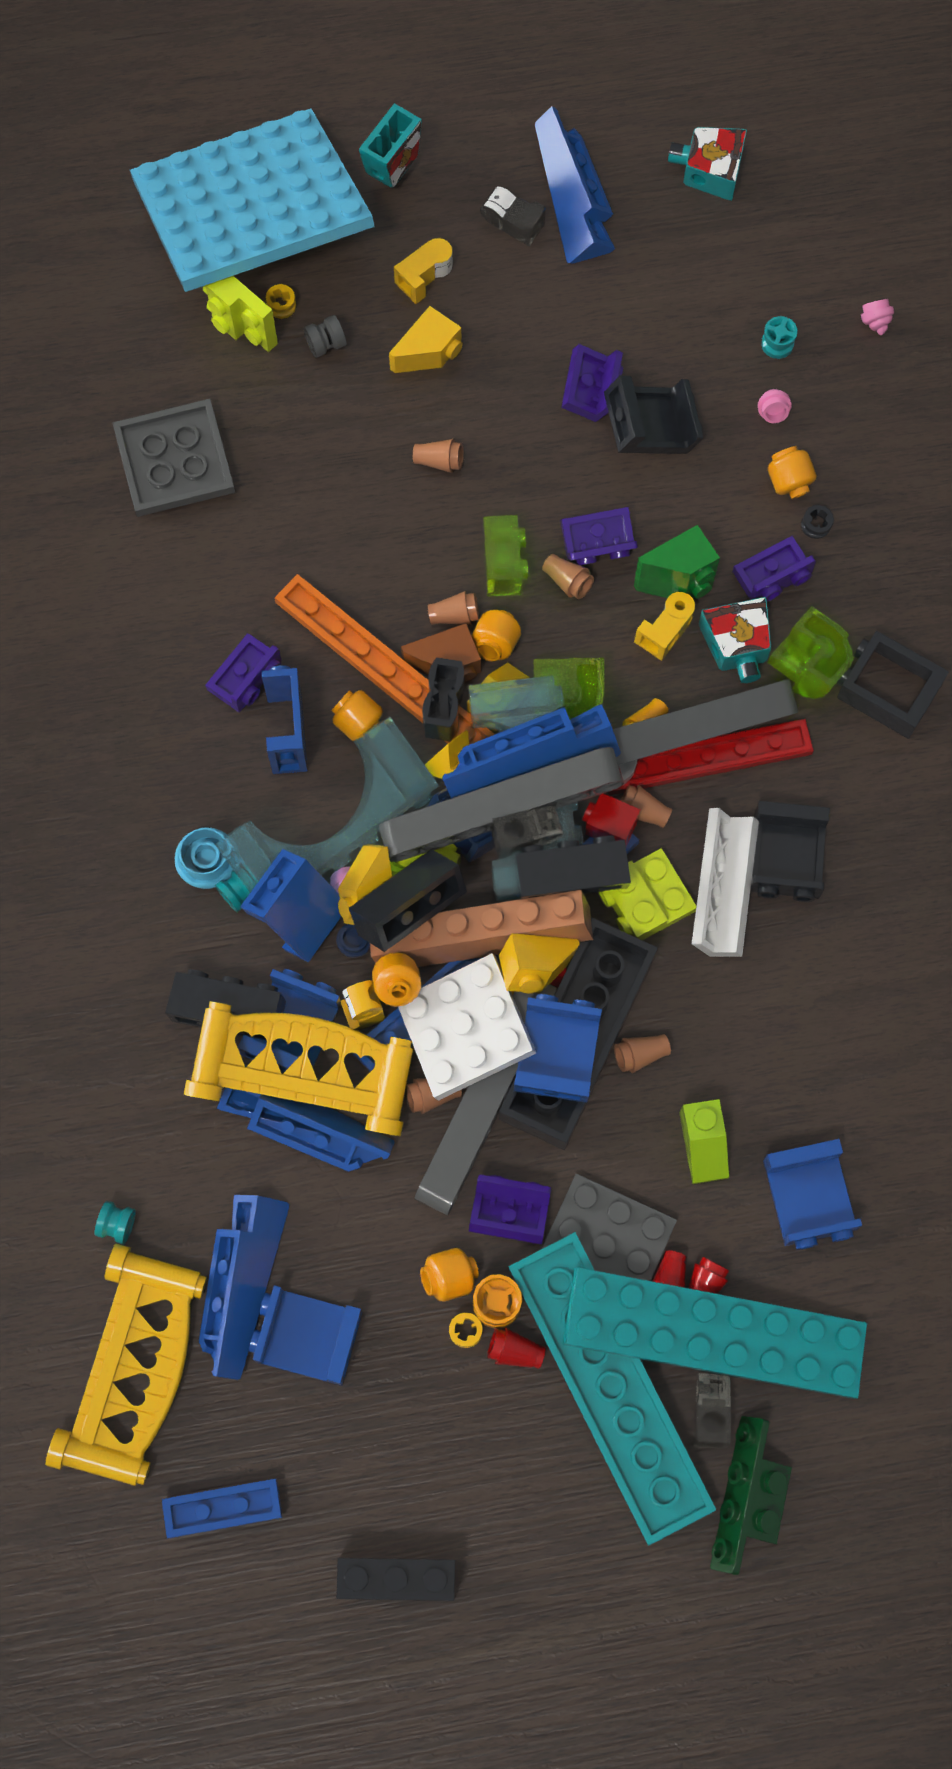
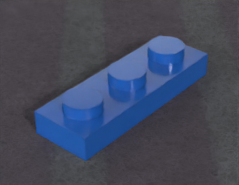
M277 1479L162 1499L167 1538L283 1518Z

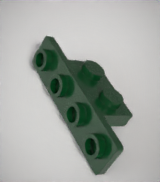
M742 1416L735 1436L736 1443L733 1458L728 1470V1482L724 1501L720 1508L718 1531L712 1547L710 1565L712 1570L738 1575L746 1537L777 1545L792 1467L762 1459L769 1428L768 1420Z

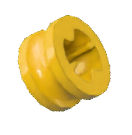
M278 284L272 286L267 291L266 303L272 309L273 317L279 319L288 318L295 312V294L289 286ZM281 297L283 301H286V304L280 306L276 299Z
M464 1312L456 1315L449 1325L451 1340L461 1348L475 1346L482 1337L481 1321L471 1313ZM465 1320H469L474 1323L472 1324V1329L476 1328L477 1333L475 1336L469 1335L467 1340L463 1341L458 1338L460 1332L455 1333L456 1325H463Z

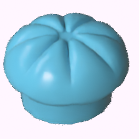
M209 827L199 828L184 836L178 844L174 858L175 867L180 877L189 885L201 889L215 888V884L219 881H226L231 877V872L238 864V850L234 841L225 832Z

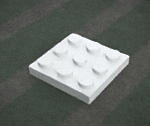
M493 953L422 987L418 996L411 1003L405 1006H398L433 1097L438 1101L536 1054L511 991H506L501 966Z

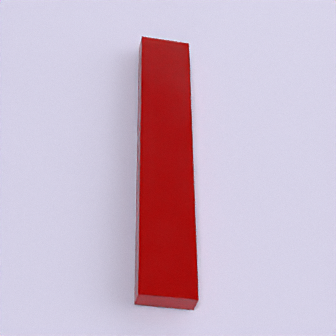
M801 719L716 736L637 760L636 770L632 778L624 785L608 793L609 795L624 793L628 785L635 788L639 785L644 789L812 755L814 750L806 720Z

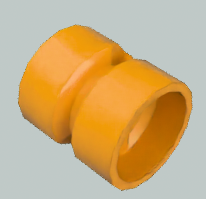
M501 1274L490 1275L482 1279L476 1286L473 1295L474 1313L481 1323L494 1329L505 1328L518 1317L522 1305V1294L517 1283L510 1277Z

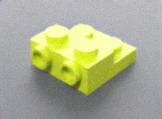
M231 276L203 286V292L208 295L209 299L207 309L212 313L211 321L222 334L227 332L235 340L245 334L253 345L258 346L260 344L268 352L278 344L272 309L237 278Z
M662 848L635 863L633 861L628 862L631 883L627 889L598 892L606 907L612 906L618 915L616 923L619 930L640 940H644L696 912V904Z

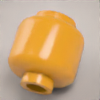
M793 446L771 456L773 461L769 463L767 471L777 494H789L791 499H795L810 492L808 486L815 482L817 475L807 451L798 450L797 446Z
M489 610L483 613L471 635L479 656L491 662L509 658L521 636V627L514 616L508 611Z
M349 690L331 710L335 714L332 720L333 724L354 742L360 741L364 736L370 741L383 727V724L379 722L383 715L382 707L362 690H358L355 693Z
M399 952L389 953L382 956L375 963L372 971V980L375 993L382 1002L394 1007L405 1006L418 996L421 989V977L418 966L411 957Z
M452 1248L429 1255L425 1261V1266L420 1269L424 1290L429 1296H434L438 1301H449L470 1294L474 1288V1279L479 1276L475 1259L472 1256L467 1257L460 1248Z

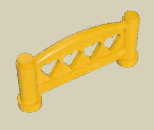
M210 1001L209 1008L205 1009L191 1080H186L183 1095L220 1101L222 1088L226 1087L368 1115L365 1130L401 1136L404 1122L399 1121L413 1053V1048H411L412 1041L390 1037L389 1044H383L347 1026L306 1015L290 1013L235 1015L230 1013L231 1005ZM242 1031L248 1032L251 1037L257 1034L263 1035L267 1041L266 1047L246 1068L235 1042L236 1035ZM279 1038L284 1039L287 1044L293 1041L299 1042L303 1047L302 1054L283 1074H281L271 1048L273 1041ZM312 1046H320L323 1051L330 1048L335 1049L339 1054L337 1063L318 1081L308 1058V1050ZM348 1053H356L359 1058L371 1056L375 1061L373 1070L354 1088L344 1064V1057Z
M116 1243L108 1260L105 1280L119 1284L72 1432L60 1428L56 1429L49 1446L45 1465L59 1470L63 1466L136 1486V1484L144 1485L151 1462L144 1461L145 1451L149 1448L161 1428L177 1393L188 1350L191 1315L190 1303L194 1297L201 1299L207 1277L202 1276L201 1272L131 1253V1247ZM168 1300L173 1305L171 1314L166 1316L168 1326L164 1331L157 1332L139 1313L137 1308ZM150 1337H157L161 1341V1348L155 1353L157 1362L154 1367L146 1369L142 1367L125 1345ZM138 1374H146L150 1379V1385L147 1389L143 1390L145 1401L139 1406H133L114 1382ZM134 1411L138 1415V1423L132 1428L134 1437L131 1442L123 1444L115 1437L102 1419Z

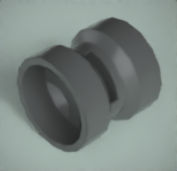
M335 315L326 317L321 324L316 325L312 323L303 327L306 341L315 358L325 355L327 350L331 348L338 350L347 346L343 329Z

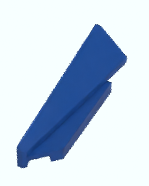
M551 107L535 122V128L566 261L573 264L611 253L615 249L602 222L607 221L613 215V212L582 136L575 128L567 132L564 129L558 110L555 107Z
M602 704L571 720L565 707L463 747L458 754L459 764L456 769L451 773L444 774L442 778L452 799L597 749L611 747L614 749L616 757L621 754V751Z
M226 1087L217 1106V1109L251 1118L247 1129L348 1172L360 1168L363 1163L380 1157L383 1160L387 1159L395 1143L394 1140L379 1132L365 1130V1125L329 1107Z
M234 1195L232 1230L217 1229L199 1335V1344L202 1351L211 1354L213 1358V1376L239 1380L242 1376L250 1342L288 1214L289 1204L287 1202L258 1195Z

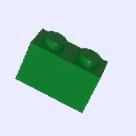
M696 525L640 556L637 563L634 587L638 592L668 598L675 592H685L691 597L699 599L712 590L720 557L699 526Z

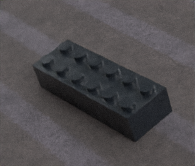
M591 918L593 940L579 943L580 945L555 993V997L558 998L560 1003L573 1004V1000H585L593 1002L595 1004L594 1008L602 1009L589 1098L658 949L656 946L594 918ZM514 1079L499 1111V1120L565 1151L587 1103L514 1091Z

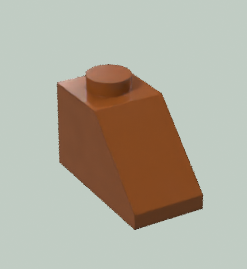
M466 623L401 646L402 659L415 670L429 675L430 667L436 658L462 661L464 682L472 680L477 676V673L481 672V658Z

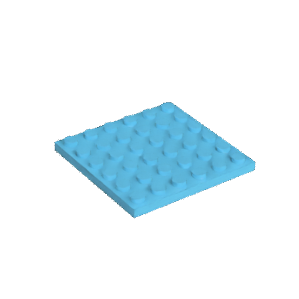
M312 109L296 111L290 116L275 121H267L261 126L246 131H238L231 136L216 141L205 142L199 147L184 152H176L169 157L155 162H146L130 170L133 182L185 292L375 227L371 212Z

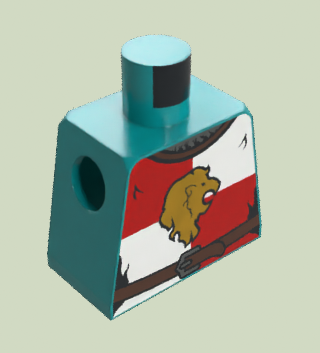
M394 103L359 148L365 172L385 185L395 187L419 154L422 119Z
M697 127L693 131L691 145L671 142L668 162L686 165L683 181L685 185L732 201L747 130Z
M766 597L702 610L698 624L718 668L722 671L737 668L741 683H751L760 679L761 674L758 663L767 661L771 651Z

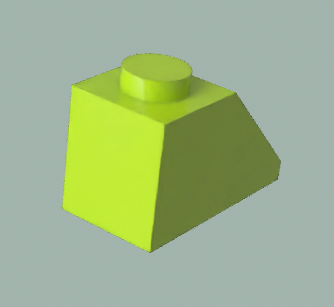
M720 1099L683 1105L679 1115L692 1184L729 1179L727 1138Z

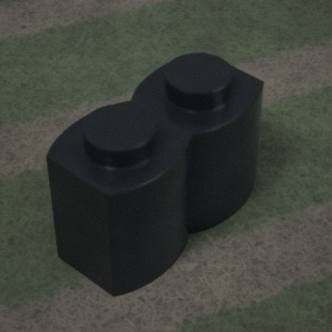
M436 658L429 670V693L424 700L422 710L423 729L426 738L451 741L457 732L458 706L464 695V668L462 661Z

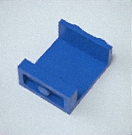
M284 665L274 666L270 670L262 671L268 703L292 701L295 735L266 737L267 753L272 773L306 772L308 769L303 701L297 668H290Z
M284 849L281 850L240 906L248 915L266 923L285 941L282 948L286 952L306 962L311 960L341 918L338 909L339 893L306 859Z
M272 969L270 974L271 985L277 987L278 992H281L286 1000L284 1013L306 1015L334 1022L341 1006L340 996L335 994L336 989L321 982H317L315 986L302 981L304 978L302 975L289 969H284L283 972ZM243 1035L238 1045V1050L241 1056L253 1060L266 1047L267 1041ZM279 1038L276 1043L273 1042L271 1045L279 1069L283 1073L303 1052L302 1045L296 1041L287 1044L284 1039ZM312 1046L308 1050V1058L312 1068H314L322 1048L320 1046Z
M537 994L536 999L528 997L525 1026L536 1054L518 1062L514 1091L587 1103L602 1009L594 1008L595 1004L593 1002L585 1000H573V1004L560 1003L557 997L547 994Z
M840 1139L767 1154L763 1162L785 1246L795 1244L796 1250H802L817 1246V1239L831 1236L832 1242L851 1239L854 1237L853 1231L858 1230L862 1226L861 1219L854 1218L839 1161V1157L843 1154Z
M274 1285L272 1294L265 1293L260 1315L265 1316L261 1331L255 1329L249 1352L254 1353L253 1360L256 1363L343 1386L363 1312L360 1308L349 1305L343 1307L284 1291L281 1287Z

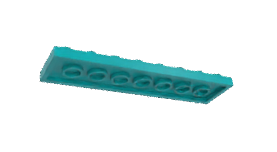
M576 1232L508 1266L648 1546L716 1511L641 1360L563 1345L574 1269L579 1267L594 1270Z
M577 1267L574 1269L563 1345L857 1399L859 1396L867 1323Z

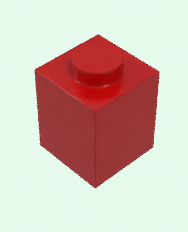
M604 793L600 794L596 803L590 801L584 813L582 821L587 822L585 835L592 838L615 836V841L625 840L627 847L639 821L641 809Z

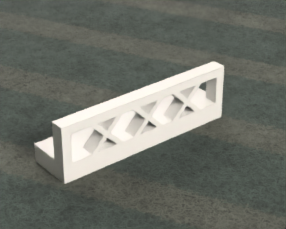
M709 808L692 945L710 957H742L759 821L754 817H730L720 808Z

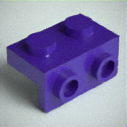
M581 344L574 347L561 408L594 422L608 414L604 391L619 375H622L623 366L621 361L623 352L615 350L609 356H606Z
M629 507L560 519L567 560H576L578 565L597 562V555L608 553L610 559L630 556L629 549L638 548L637 541H634Z
M790 536L735 565L732 572L750 600L766 597L768 602L782 593V589L792 584L799 586L808 581L812 576L816 560L812 555L806 558L793 536Z
M247 633L205 684L206 689L240 713L245 705H252L260 694L259 688L263 685L262 671L282 665L279 648L274 645L269 648Z
M479 1175L469 1232L542 1245L551 1187L543 1186L536 1182L504 1179L497 1175Z

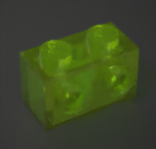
M518 515L483 517L487 597L521 595L522 580L528 579L527 559H521L520 548H526L525 527L518 528Z

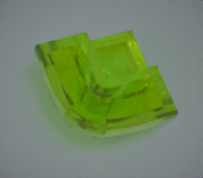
M811 606L793 626L786 639L771 654L767 663L795 682L792 688L793 692L803 697L816 699L824 697L831 691L848 671L855 657L847 640L849 634L840 625Z
M604 658L533 659V719L565 707L571 720L603 703Z

